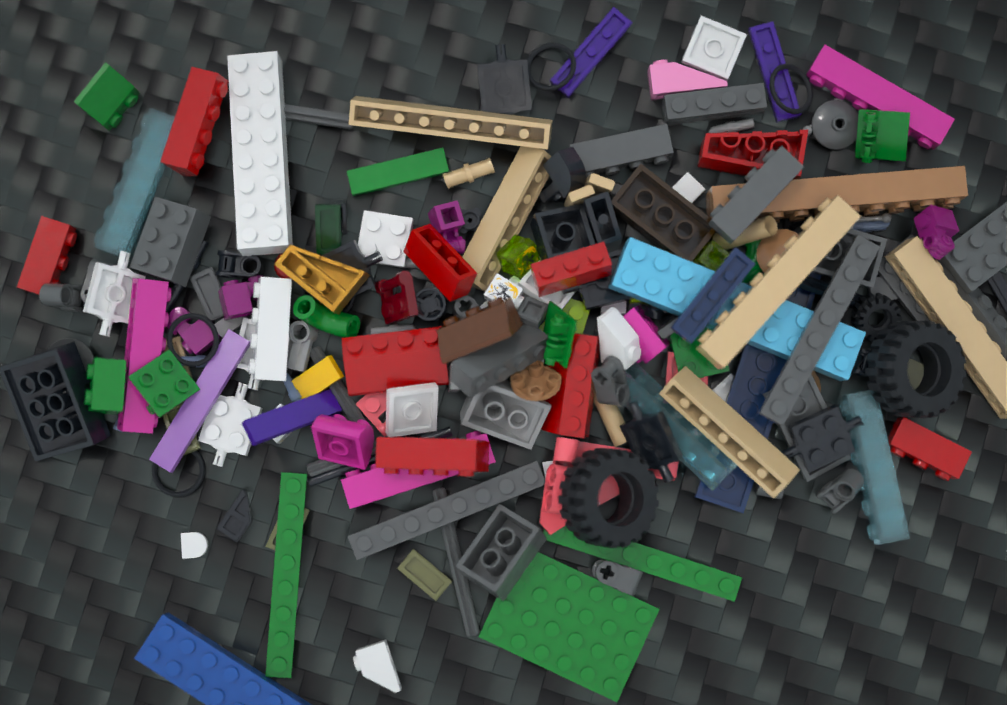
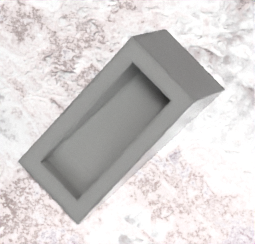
M243 317L231 320H224L223 318L215 323L218 334L223 338L228 329L235 332L241 327Z

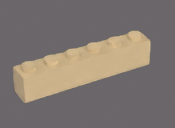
M521 146L515 155L511 166L463 255L465 261L478 273L472 287L486 292L495 275L499 273L549 177L543 164L552 156L545 150Z
M686 366L659 393L771 497L775 498L800 471L795 464Z

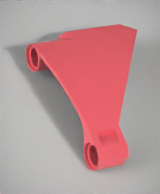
M556 437L553 464L548 467L539 521L549 535L566 526L565 522L567 519H563L560 510L563 509L562 504H559V496L562 495L560 484L561 481H565L566 476L564 473L567 468L573 467L572 461L577 457H582L584 452L595 450L596 448L619 449L632 452L631 449ZM679 461L668 465L674 477L671 481H675V478H677ZM648 469L653 471L657 479H663L659 470ZM612 475L603 482L598 495V503L600 502V505L620 494L617 481Z

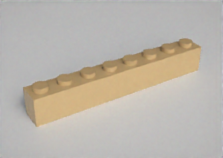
M355 96L350 100L349 125L540 149L549 148L553 120L361 96Z
M836 196L831 200L826 198L817 208L820 211L815 218L810 216L800 227L803 231L797 237L793 235L783 245L786 250L780 256L775 254L766 264L769 267L764 274L759 272L750 281L749 284L752 287L748 292L744 293L742 291L732 301L735 306L729 312L725 310L715 320L718 325L712 331L707 329L698 339L700 344L696 349L717 369L724 368L861 217L840 196Z
M918 236L907 239L887 254L885 258L929 320L944 325L948 329L947 331H951L956 336L955 341L960 342L963 348L961 354L966 359L964 369L999 418L1007 419V361L1001 354V348L990 339L984 324L975 318L972 313V307L960 297L957 286L945 276L942 265L933 259L928 249L923 246V240L919 239Z

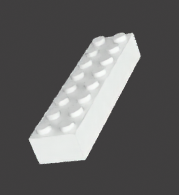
M277 51L227 55L237 249L242 256L284 253L289 245H293L282 61Z

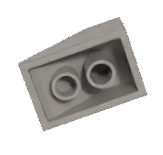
M504 380L472 398L466 397L460 411L461 425L531 450L549 413L551 404L544 400L529 401L518 397L512 391L511 383Z

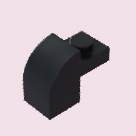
M574 147L557 151L543 164L553 182L539 194V197L543 203L553 200L557 203L567 198L570 192L584 187L586 171Z

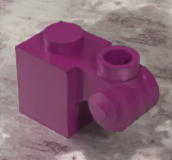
M458 200L434 206L428 213L431 225L459 254H464L466 241L462 236H459L458 231L465 225Z
M930 204L914 218L919 237L923 240V246L928 249L931 256L940 260L954 249L955 245L951 237L959 232V228L952 210Z
M262 275L248 278L249 282L239 283L238 280H231L223 283L224 286L219 289L218 294L224 320L246 317L252 313L253 308L250 298L253 297L254 282L258 283L259 278L263 277Z
M182 307L174 308L170 312L167 327L170 328L174 320L190 312ZM191 318L183 320L176 326L173 334H180L184 340L181 344L190 355L193 352L196 355H202L213 346L214 338L210 327L202 320H197L194 324H189Z

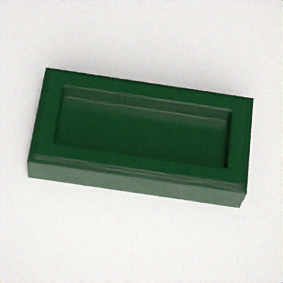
M315 204L316 254L324 255L342 246L341 204Z

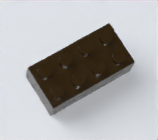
M642 164L637 167L611 200L614 213L657 247L691 262L716 232L708 224L712 218Z

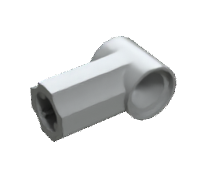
M295 321L290 325L287 368L302 372L306 371L312 344L318 337L317 328L303 321ZM305 326L307 334L302 339L300 331Z

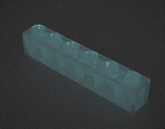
M150 108L149 113H145L143 116L141 133L139 137L136 136L133 140L131 147L133 152L130 160L127 159L123 165L122 173L124 174L121 182H117L114 187L113 202L111 206L108 205L103 215V219H105L102 229L99 228L94 237V242L96 243L94 247L100 251L119 257L120 251L132 252L166 168V165L162 164L160 160L175 118L174 116Z
M637 362L628 369H624L627 385L630 389V398L625 407L629 409L628 404L637 400L643 414L663 411L684 455L680 460L713 491L728 477L737 465L659 394L663 387Z
M873 390L841 396L840 410L842 415L846 416L847 421L859 415L863 422V425L850 430V438L855 452L851 453L853 465H857L858 471L864 478V484L860 491L863 490L865 499L862 501L863 512L865 515H868L870 525L867 526L869 538L874 540L875 544L881 545L910 539L880 403H877L873 398Z

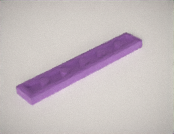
M228 329L218 345L216 354L207 363L196 382L200 390L184 401L149 460L170 473L174 472L248 350L250 341Z

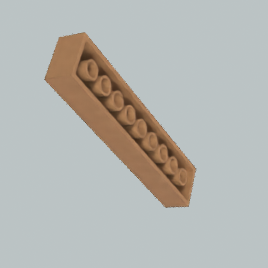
M965 166L795 179L773 199L755 220L765 216H772L776 223H779L780 219L789 218L790 222L805 220L804 217L814 216L815 218L820 212L817 209L826 198L831 200L836 196H840L857 213L864 212V216L878 215L879 211L888 210L889 214L904 212V209L913 208L914 212H922L930 204L945 209L954 208L953 205L960 204V201L968 196ZM745 184L712 186L705 195L707 215L712 218L710 213L719 204L724 207L730 201L727 197L728 194L737 185L742 188Z

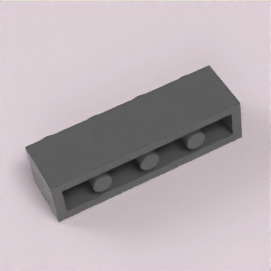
M764 83L664 95L662 100L664 123L668 126L763 114L767 108Z
M667 124L569 145V148L574 147L585 167L586 178L592 173L605 172L606 175L616 174L620 172L621 168L625 167L635 170L640 164L644 165V163L654 162V165L668 162V158H671L674 153Z
M783 146L777 151L772 148L762 159L765 164L759 170L754 167L746 175L745 179L748 182L742 188L737 185L728 194L727 197L730 201L724 207L719 204L710 213L712 220L708 224L730 245L804 168Z
M523 323L513 336L453 361L450 381L470 398L483 393L498 382H503L514 373L524 370L530 364L542 360L545 348L548 346L546 344V341L549 339L548 335L539 328L537 329Z

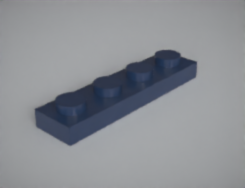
M735 247L670 329L687 343L692 344L754 267L755 263Z

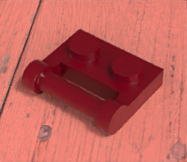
M404 270L397 273L396 277L376 282L375 290L381 295V312L385 319V325L395 324L419 315L413 279L410 272ZM401 286L402 292L393 295L392 289Z

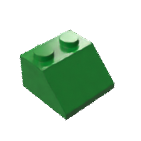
M105 62L75 99L74 103L110 131L112 127L115 128L120 124L123 119L122 115L127 108H132L136 104L140 92Z
M94 358L92 364L87 365L86 379H91L90 390L86 389L84 403L89 405L88 411L111 415L123 412L126 360Z

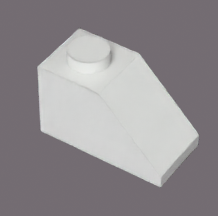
M611 307L597 318L601 362L603 363V360L608 356H614L623 363L625 370L641 358L638 334L614 307Z
M387 640L359 648L355 651L357 656H354L353 660L357 671L361 670L364 677L394 692L401 691L402 686Z

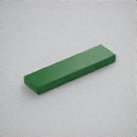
M439 148L348 170L347 175L352 195L357 196L443 175V173H448L449 169L444 149Z

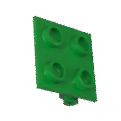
M859 109L855 158H862L863 163H871L872 159L906 161L910 112Z
M549 301L543 329V332L549 338L546 341L548 346L545 348L543 358L547 365L553 366L555 362H558L561 366L567 368L572 352L571 347L574 334L576 333L577 321L552 301Z
M705 327L692 344L687 343L675 332L670 335V347L674 352L678 372L686 366L698 378L730 371L728 364L722 369H717L696 349L700 344L698 339L709 328Z
M170 349L128 376L149 404L146 406L148 412L151 415L156 413L159 418L200 390Z

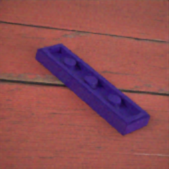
M613 7L573 53L576 59V70L573 78L558 90L569 98L631 27L633 22ZM570 58L551 78L550 83L552 85L562 82L568 76L571 69Z
M774 22L749 28L748 31L776 123L800 117L801 113L791 114L782 110L776 104L770 92L769 83L773 70L779 65L786 64ZM783 69L775 77L774 86L776 94L787 107L799 109L788 69Z
M331 389L246 419L242 422V426L252 445L255 446L311 425L321 414L328 416L340 414L342 408Z

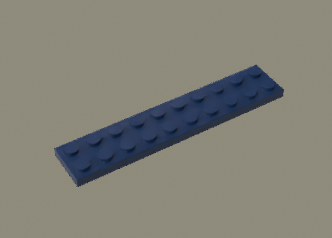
M813 272L808 274V276L819 280L821 278V275ZM797 287L786 300L810 310L815 293ZM745 344L726 403L768 440L773 421L759 414L765 402L763 394L772 389L787 360ZM712 443L694 497L744 513L754 480Z

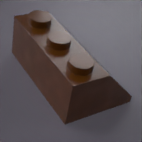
M501 296L487 302L488 307L480 309L479 306L465 311L466 316L459 319L454 315L443 320L444 325L437 330L442 363L445 364L513 336L523 323L511 297L504 300Z

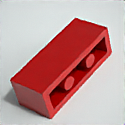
M41 216L17 288L39 295L42 285L46 283L61 284L59 277L68 265L69 257H67L69 248L73 247L76 242V228L69 224Z
M431 224L411 230L403 252L450 302L468 295L478 273Z
M601 242L532 263L531 275L538 296L542 297L612 275V263L605 243Z
M905 417L897 418L884 444L891 448L889 452L901 458L907 456L913 459L912 464L925 470L929 467L936 471L935 475L946 481H949L950 478L959 479L972 451Z

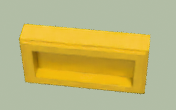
M329 355L293 379L292 383L296 390L299 391L301 399L322 392L343 378L344 375L333 356Z

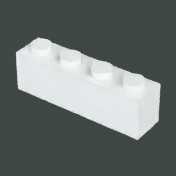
M260 277L258 283L254 282L253 298H257V308L252 309V323H256V331L251 333L250 348L254 349V359L249 360V374H253L254 380L286 381L292 279Z

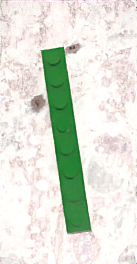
M281 472L265 677H292L307 474Z
M566 526L551 535L545 529L543 531L547 541L614 563L623 564L630 568L734 602L742 577L638 543L631 542L629 546L624 548H607L591 545L583 540H579L574 536L573 531H569Z

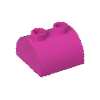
M640 305L632 308L623 316L639 336L641 358L636 361L638 364L641 361L647 364L670 345L667 338L662 339L657 332V325L650 317L644 315V310Z
M323 414L319 415L311 426L318 459L365 470L373 450L374 431L372 426L362 419L357 420V422L349 421L340 414H335L333 417Z

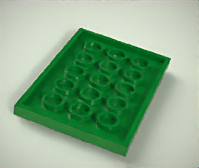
M538 552L504 602L496 597L478 637L618 702L660 609Z

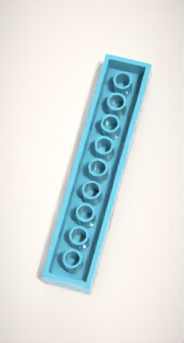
M630 237L624 244L608 288L680 316L715 271ZM741 282L706 325V328L713 330L718 325L715 320L725 310L729 312L735 306L732 301L742 291L747 293L752 286ZM785 300L746 344L788 360L814 311ZM839 322L813 371L838 381L849 380L866 332Z

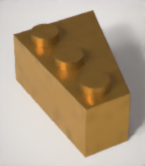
M289 245L274 264L338 315L370 276L365 271L293 245Z

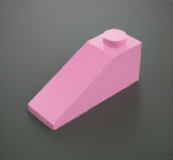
M668 60L654 61L653 65H649L647 71L651 100L663 99L664 95L728 86L726 80L675 62L668 63Z

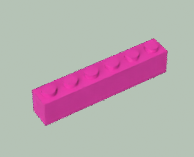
M827 45L822 47L806 74L812 84L818 87L824 86L831 90V94L836 98L842 100L845 98L852 102L853 107L857 110L910 112L908 137L911 136L918 140L917 143L926 149L937 148L942 143L955 120Z
M132 279L124 360H126L123 412L118 414L117 429L120 431L153 434V428H156L158 424V416L156 413L151 415L148 412L146 406L149 404L128 376L165 351L166 338L163 337V332L169 320V314L166 312V304L171 299V288L168 287L169 282Z
M480 431L466 434L467 439L489 441L487 434H481ZM489 443V464L495 463V459ZM375 463L369 466V471L361 473L360 469L345 473L346 478L342 479L341 483L349 508L353 509L458 475V471H449V476L433 475V470H424V475L408 474L409 469H399V474H384V468H375Z

